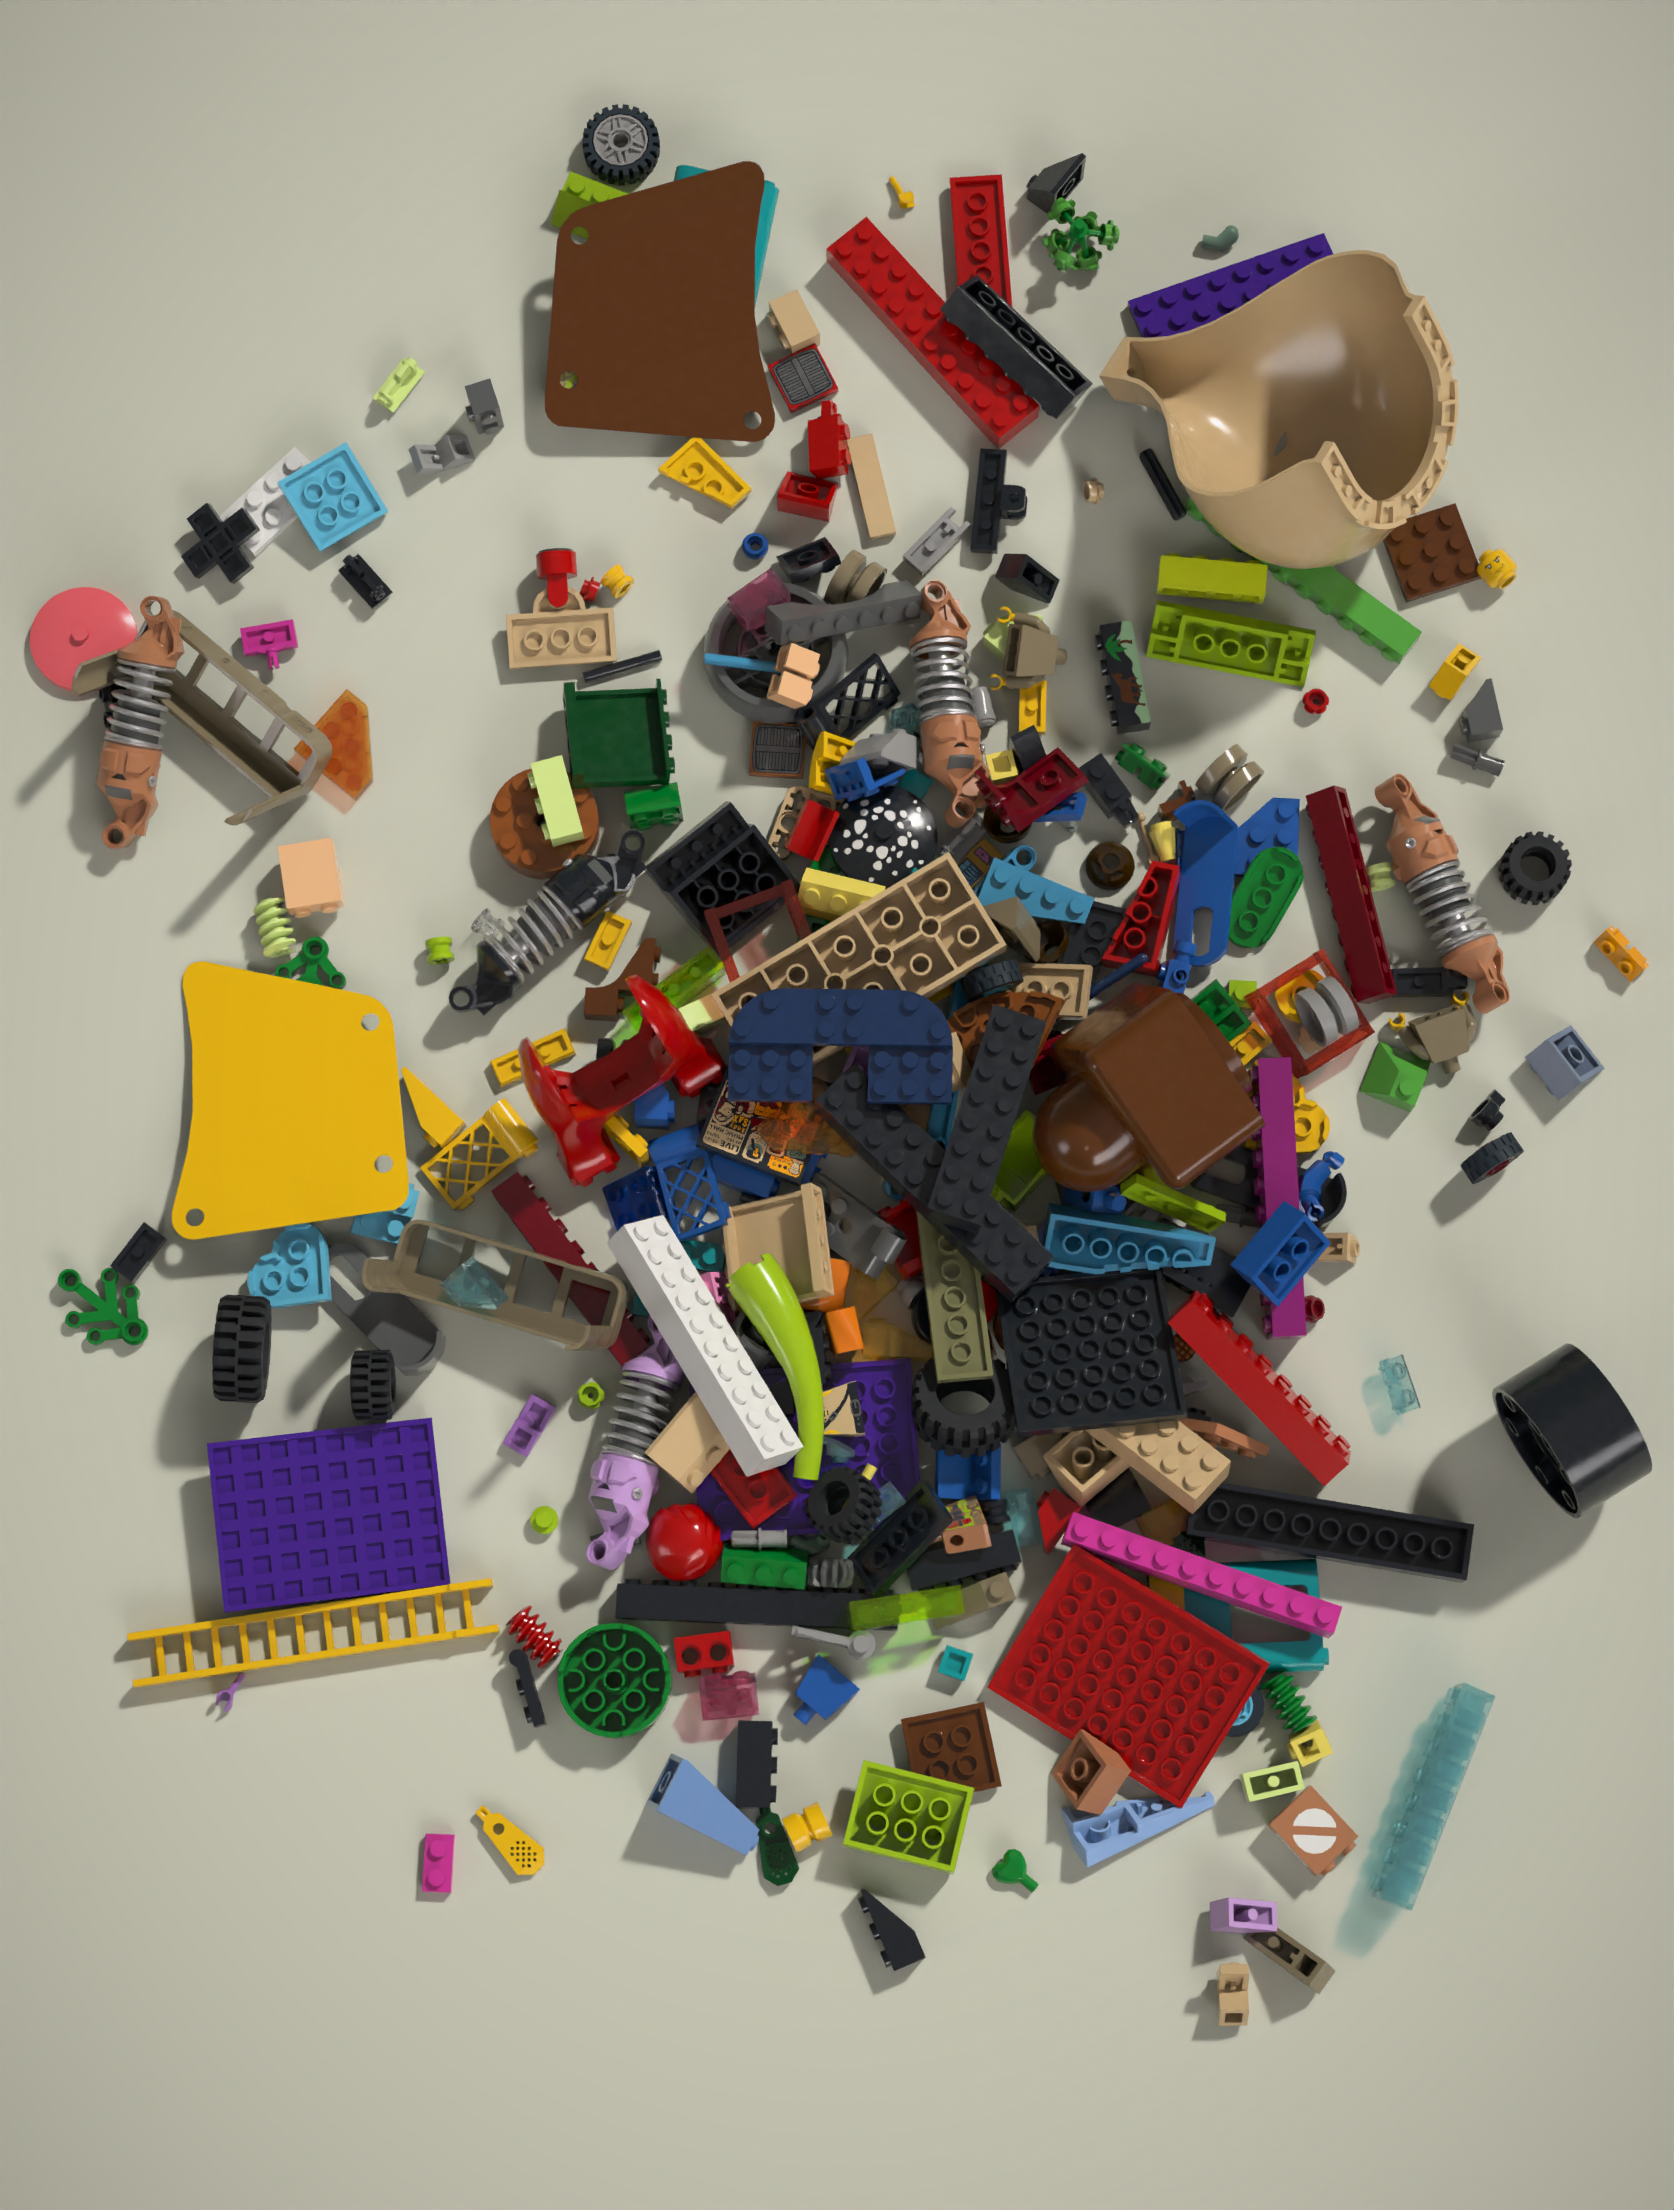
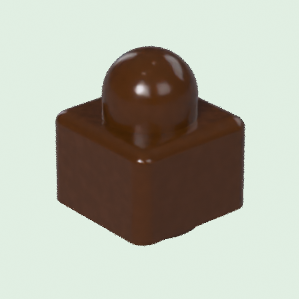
M1132 983L1052 1043L1050 1047L1051 1060L1066 1083L1049 1095L1039 1108L1033 1124L1032 1140L1035 1155L1043 1170L1057 1183L1072 1190L1082 1192L1102 1191L1117 1185L1129 1175H1135L1136 1173L1161 1185L1173 1189H1181L1265 1127V1122L1247 1096L1252 1090V1084L1243 1063L1209 1016L1183 993H1175L1167 988Z

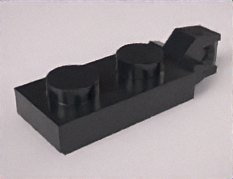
M1444 967L1391 969L1397 995L1392 996V998L1453 995V990L1466 989L1468 986L1466 975H1453L1452 970Z

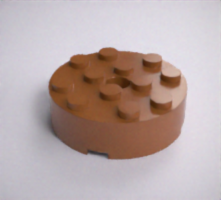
M531 768L513 776L498 791L490 811V828L499 854L512 869L524 876L544 880L551 878L563 867V862L566 859H572L576 854L592 855L594 853L600 836V818L595 799L589 788L572 789L571 776L567 772L585 839L553 847L551 839L545 840L543 830L539 827L540 821H544L545 816L544 813L538 815L534 800L539 798L537 788L531 789L527 774L532 772Z

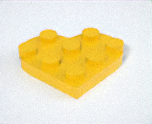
M1292 1073L1296 1154H1309L1319 1150L1326 1141L1330 1131L1329 1117L1318 1106V1103L1305 1099L1303 1085L1301 1086L1300 1081ZM1253 1086L1252 1090L1250 1091V1095L1253 1094ZM1250 1137L1245 1141L1244 1147L1256 1149V1141H1252Z

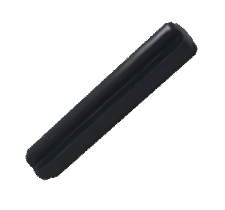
M1151 448L1142 451L1139 458L1173 520L1178 521L1184 518L1187 511Z

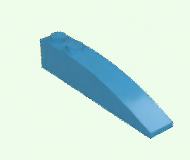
M1049 1203L1042 1245L1054 1256L1049 1267L1091 1274H1105L1107 1271L1131 1272L1133 1269L1146 1268L1148 1270H1157L1159 1267L1174 1266V1268L1211 1265L1216 1238L1136 1217L1091 1212L1078 1207Z

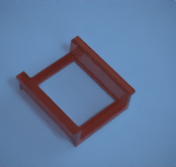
M792 879L781 882L776 887L715 909L713 907L704 911L730 983L740 976L719 919L783 896L799 941L811 935Z
M1320 948L1311 956L1262 987L1244 996L1265 1032L1272 1039V1043L1280 1056L1291 1057L1292 1073L1297 1079L1309 1075L1375 1033L1323 948ZM1319 964L1325 976L1335 978L1347 992L1357 1012L1359 1028L1340 1037L1304 1060L1266 997Z

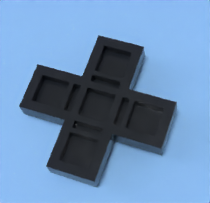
M205 503L187 518L201 540L181 555V558L195 578L200 579L218 564L229 582L235 584L254 569V566L240 546L258 533L260 529L246 509L240 508L223 522L212 505Z

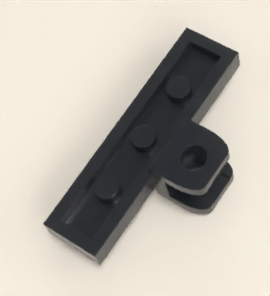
M980 448L970 545L971 553L998 554L1001 517L1002 519L1019 520L1026 517L1028 499L1025 488L1018 485H1005L1007 450Z

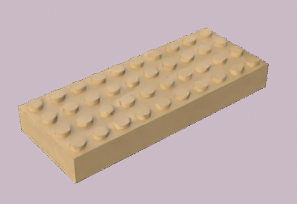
M947 852L711 995L730 1028L736 1015L747 1002L759 994L774 989L906 990L929 998L1006 952L1007 944L951 854ZM814 1046L813 1067L847 1046Z

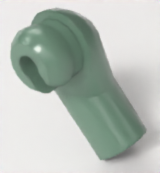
M1229 225L1217 237L1203 235L1201 248L1226 251L1237 242L1239 238L1238 229L1233 225Z

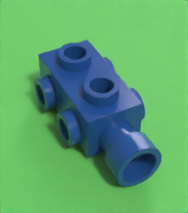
M1176 940L1173 949L1175 952L1174 959H1169L1159 966L1156 979L1160 980L1158 987L1184 994L1191 969L1189 963L1191 957L1195 955L1197 945L1183 940Z

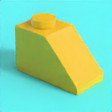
M1459 643L1443 662L1429 687L1439 697L1447 698L1451 701L1472 673L1481 657Z

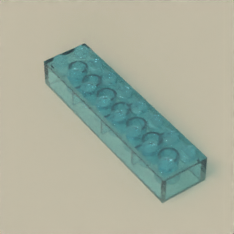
M1464 1682L1448 1689L1443 1702L1447 1707L1442 1715H1438L1433 1730L1437 1731L1432 1741L1429 1740L1423 1752V1756L1426 1757L1425 1763L1422 1767H1418L1412 1780V1783L1416 1784L1414 1791L1406 1795L1402 1805V1809L1405 1810L1404 1816L1401 1821H1396L1391 1836H1394L1395 1839L1392 1846H1387L1382 1855L1381 1863H1384V1867L1380 1874H1375L1370 1889L1374 1890L1372 1897L1399 1909L1412 1911L1495 1699L1494 1695Z

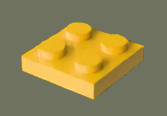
M617 1114L609 1119L603 1128L642 1169L649 1162L648 1144L638 1133L634 1136L628 1129L629 1124Z

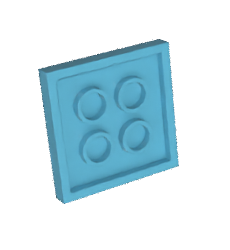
M346 442L277 482V485L319 553L388 513L387 508Z

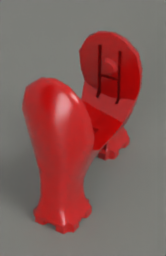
M639 975L628 976L625 979L641 1008L639 1013L643 1019L639 1032L608 1055L570 1073L553 1070L549 1065H546L528 1037L522 1039L518 1047L524 1085L535 1110L554 1135L558 1146L556 1155L573 1186L580 1185L585 1188L593 1183V1177L604 1171L608 1174L617 1169V1162L621 1158L603 1126L623 1107L670 1079L673 1081L681 1097L689 1096L693 1099L701 1094V1088L711 1082L715 1085L720 1083L727 1069L712 1040L692 1031L682 1013L666 995Z

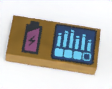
M985 838L957 864L971 888L987 874L994 857L1000 860L1004 857Z

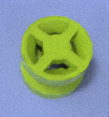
M434 937L425 941V946L429 950L428 964L441 965L455 960L454 953L450 949L452 945L451 937Z

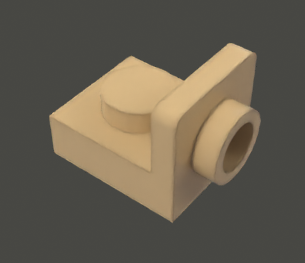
M1348 1232L1323 1233L1331 1243L1316 1261L1356 1264V1257L1360 1254V1243L1356 1236Z

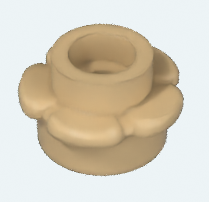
M1097 478L1084 482V500L1098 504L1100 499H1103L1104 485L1099 483Z

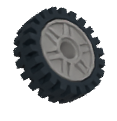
M618 104L612 105V110L605 107L602 109L601 114L596 112L593 115V120L589 119L587 128H584L582 147L586 164L594 175L598 174L599 179L602 181L607 179L608 183L612 185L616 181L619 183V186H625L626 181H629L630 185L635 184V179L643 180L645 174L649 175L653 171V166H656L658 162L660 139L657 127H655L654 121L648 118V114L644 111L640 113L637 107L633 106V109H630L629 105L623 104L622 108H618ZM621 142L627 144L622 148L616 147V144Z

